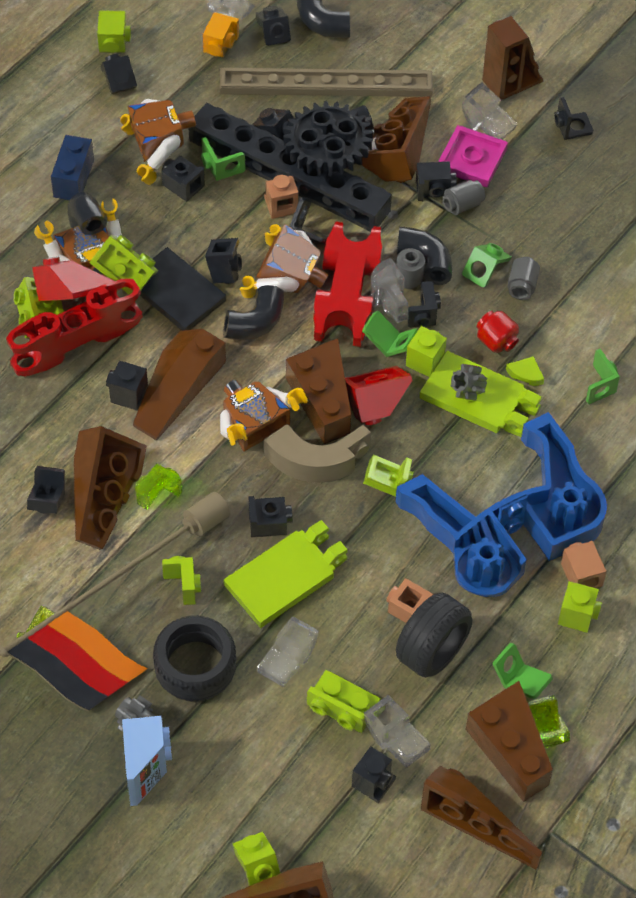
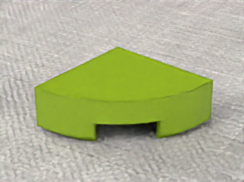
M534 357L507 364L506 371L513 379L516 380L517 378L520 381L529 383L531 386L544 385V377Z

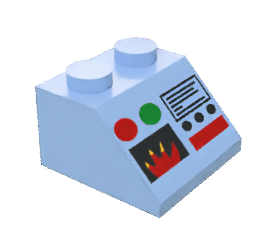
M161 716L122 719L126 775L131 806L138 805L167 773L166 761L172 760L169 727H162Z

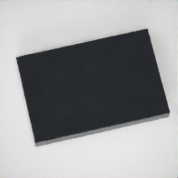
M168 247L153 258L156 262L154 267L158 272L151 277L140 291V296L182 331L191 330L226 302V294Z

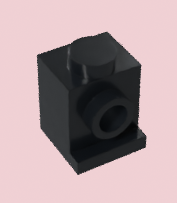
M181 155L175 160L171 158L166 160L162 166V185L186 202L205 186L204 168L201 166L196 167Z
M450 161L417 163L416 190L418 202L423 201L424 197L444 196L446 189L457 185L456 173H451Z
M238 238L211 239L205 258L213 284H232L239 279L238 271L242 269V257L240 254H237Z
M248 496L251 538L287 535V523H293L292 506L285 505V497L255 499L254 496Z
M370 746L352 770V787L379 803L396 780V776L391 773L392 759Z

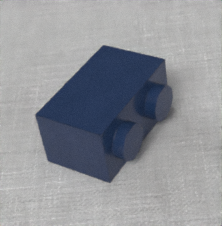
M65 135L51 174L54 198L70 200L75 194L84 192L94 162L92 139Z

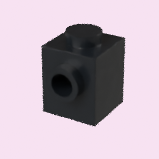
M119 360L115 370H110L106 380V386L109 387L110 402L138 411L148 388L147 368Z

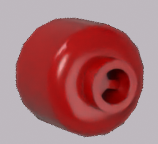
M489 311L477 323L478 339L494 353H499L503 350L509 352L519 342L517 338L519 333L518 324L503 311Z

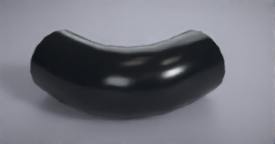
M297 0L300 18L310 30L325 37L350 38L349 11H329L323 6V0Z
M79 192L69 200L67 208L71 228L79 226L83 234L94 235L106 227L107 220L92 195L86 192Z
M399 227L397 255L402 250L409 248L419 250L425 257V280L427 282L433 281V285H444L450 282L453 266L450 251L445 244L428 231Z
M273 285L261 286L256 289V303L252 310L246 312L227 310L224 319L223 337L235 340H254L269 333L280 320L284 304V291Z

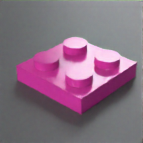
M457 125L438 162L450 161L451 173L455 172L456 177L466 181L477 180L482 186L488 188L507 150L508 142Z

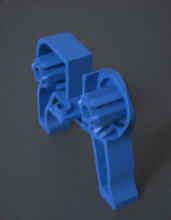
M549 412L525 423L521 437L524 445L533 449L540 457L542 486L513 494L490 506L476 517L423 474L397 486L396 504L398 507L417 517L428 532L451 550L454 557L456 580L468 592L482 597L501 596L524 575L527 559L509 535L518 531L522 525H524L549 561L562 556L564 549L571 544L594 541L602 531L607 510L605 495L598 484L582 470L576 458L574 445Z

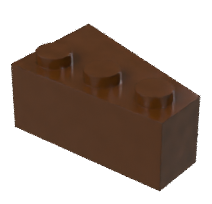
M512 16L497 20L488 25L482 81L498 101L544 82L538 71L539 66L534 59L535 54L530 39Z
M338 338L287 358L286 380L292 390L296 388L304 390L308 402L300 404L323 444L350 434L351 411Z
M517 681L469 712L466 731L521 800L525 802L549 786L553 768L520 681Z

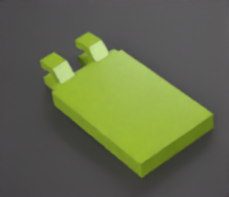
M446 351L420 391V399L496 434L500 428H503L506 432L522 437L523 425L528 422L529 418L514 411L515 408L536 416L541 408L539 403L542 399V396L524 388L523 384L450 351ZM461 364L482 367L481 373L487 377L485 393L477 395L476 401L457 398V391L450 386L453 372L461 370Z
M322 520L310 526L306 533L303 530L300 532L296 530L224 579V586L260 629L334 579L333 571L348 559L346 555L348 549L341 541L329 547L324 554L320 551L318 546L329 539L327 534L329 528Z

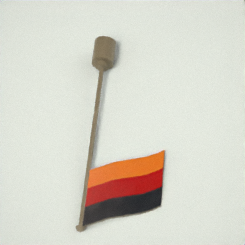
M211 492L183 512V527L6 647L0 646V655L2 657L11 656L35 671L62 697L85 711L94 708L148 668L126 657L100 632L69 611L186 531L190 534L202 536L230 517V509L226 501L217 492Z

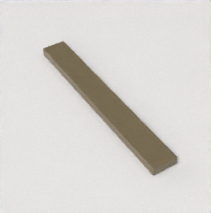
M220 68V94L432 97L433 76L432 71Z

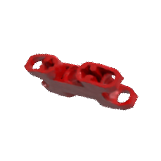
M335 221L331 233L326 240L322 266L323 270L335 271L331 291L318 289L316 291L313 317L315 327L314 341L322 342L329 328L335 325H342L352 331L353 346L361 347L365 337L362 329L372 316L374 297L362 296L361 293L365 275L379 277L382 260L381 227L373 226L367 239L354 242L344 236L343 222Z
M120 279L103 284L91 290L86 296V302L58 315L52 312L41 313L14 328L6 337V342L12 352L15 353L10 360V364L16 375L30 376L47 371L62 363L66 352L92 340L98 342L110 341L135 327L143 317L142 311L135 302L141 294L139 286L134 279ZM124 287L133 290L130 295L122 298L117 295L118 290ZM132 311L135 313V316L132 319L121 318V313ZM21 335L30 338L29 342L22 345L14 342L15 338ZM28 357L34 359L30 367L23 368L18 365V362Z

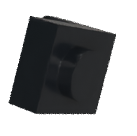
M268 6L263 8V11L256 12L257 23L263 29L264 41L267 46L291 40L288 15L282 8Z
M120 53L105 57V61L102 62L100 68L105 74L111 94L137 87L128 55L121 57Z
M267 108L259 114V118L252 125L261 130H266L271 135H275V137L284 141V128L288 126V119H294L290 110Z
M433 281L421 282V306H410L408 308L407 324L409 328L435 326L437 309H441L440 293L434 291Z
M36 466L34 485L27 499V510L38 511L43 514H57L65 495V470Z

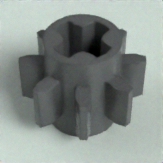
M461 364V370L453 372L450 386L457 391V398L476 401L477 395L485 393L487 377L481 373L482 367Z
M141 695L137 700L130 697L124 699L115 712V717L118 718V729L123 732L122 719L155 716L151 713L153 711L150 708L152 703Z

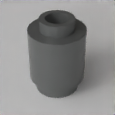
M468 180L445 190L443 205L447 211L454 215L475 208L485 200L484 188L477 180Z
M409 248L402 250L398 254L396 279L403 288L414 289L423 281L425 268L423 253L417 249Z
M521 257L513 261L507 284L509 294L513 298L526 300L535 292L540 266L534 259Z

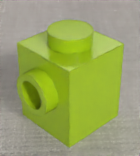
M99 11L97 30L99 52L125 53L126 42H131V26L126 25L125 11Z
M421 326L407 346L406 366L430 377L445 354L447 338L435 330H429Z
M569 581L558 625L588 633L591 619L598 620L602 602L596 601L599 589Z

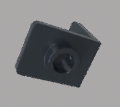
M560 97L558 110L554 113L556 126L560 128L564 140L592 135L593 128L585 112L571 114L565 98ZM572 121H580L585 127L582 130H574L570 125Z
M301 198L289 227L293 230L304 231L312 243H315L316 240L325 243L328 238L327 235L303 225L312 199Z

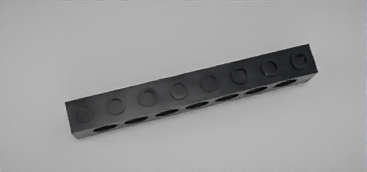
M206 102L194 116L196 126L188 128L190 142L202 147V138L206 137L214 153L222 158L243 152L245 155V169L268 181L273 180L278 175L293 176L298 196L310 198L312 203L370 232L373 226L379 227L391 212L392 194L384 188L372 185L361 177L346 171L341 175L337 170H334L332 176H329L328 171H323L321 176H318L317 169L307 173V166L299 169L297 161H290V154H286L283 140L271 135L266 130H261L249 124L244 119L225 112L222 108L215 107ZM233 161V162H232V163L238 165V161Z

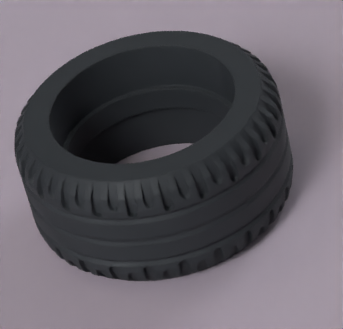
M446 593L430 596L415 610L402 629L396 644L397 658L412 671L424 678L438 674L452 661L467 639L473 621L471 611Z
M191 615L172 621L160 632L154 644L153 661L156 677L168 693L181 700L185 699L191 702L196 700L198 702L217 696L227 688L236 671V647L231 634L221 623L209 617ZM190 642L209 644L222 656L219 663L212 670L200 675L183 674L174 669L168 662L171 654L178 647Z

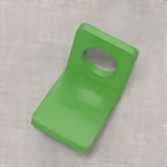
M202 138V162L206 169L210 168L216 181L245 171V155L243 152L217 159L207 138ZM238 161V165L235 168L225 169L229 163Z
M493 243L475 246L462 275L480 287H486L497 264L510 261L512 256ZM476 261H481L486 266V273L483 277H477L473 273L472 267Z
M375 311L362 329L363 333L386 357L406 352L407 346L418 331L415 328L399 333L379 311ZM408 338L401 346H399L402 341Z
M601 349L595 351L593 366L602 380L588 387L586 397L588 404L617 392L620 378L617 367L613 361L607 359ZM607 386L602 392L595 394L597 390Z
M509 643L493 661V666L504 688H508L517 681H520L524 695L532 699H536L553 680L551 674L525 665L516 645L513 643ZM512 655V667L509 671L505 672L504 662L507 657Z

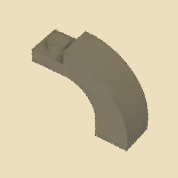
M287 424L264 439V456L278 470L295 479L307 482L334 481L355 472V458L359 459L368 452L371 432L362 425L336 443L314 445L301 439Z

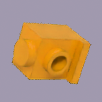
M214 12L203 33V52L213 56L224 57L227 49L232 48L234 41L239 38V19Z

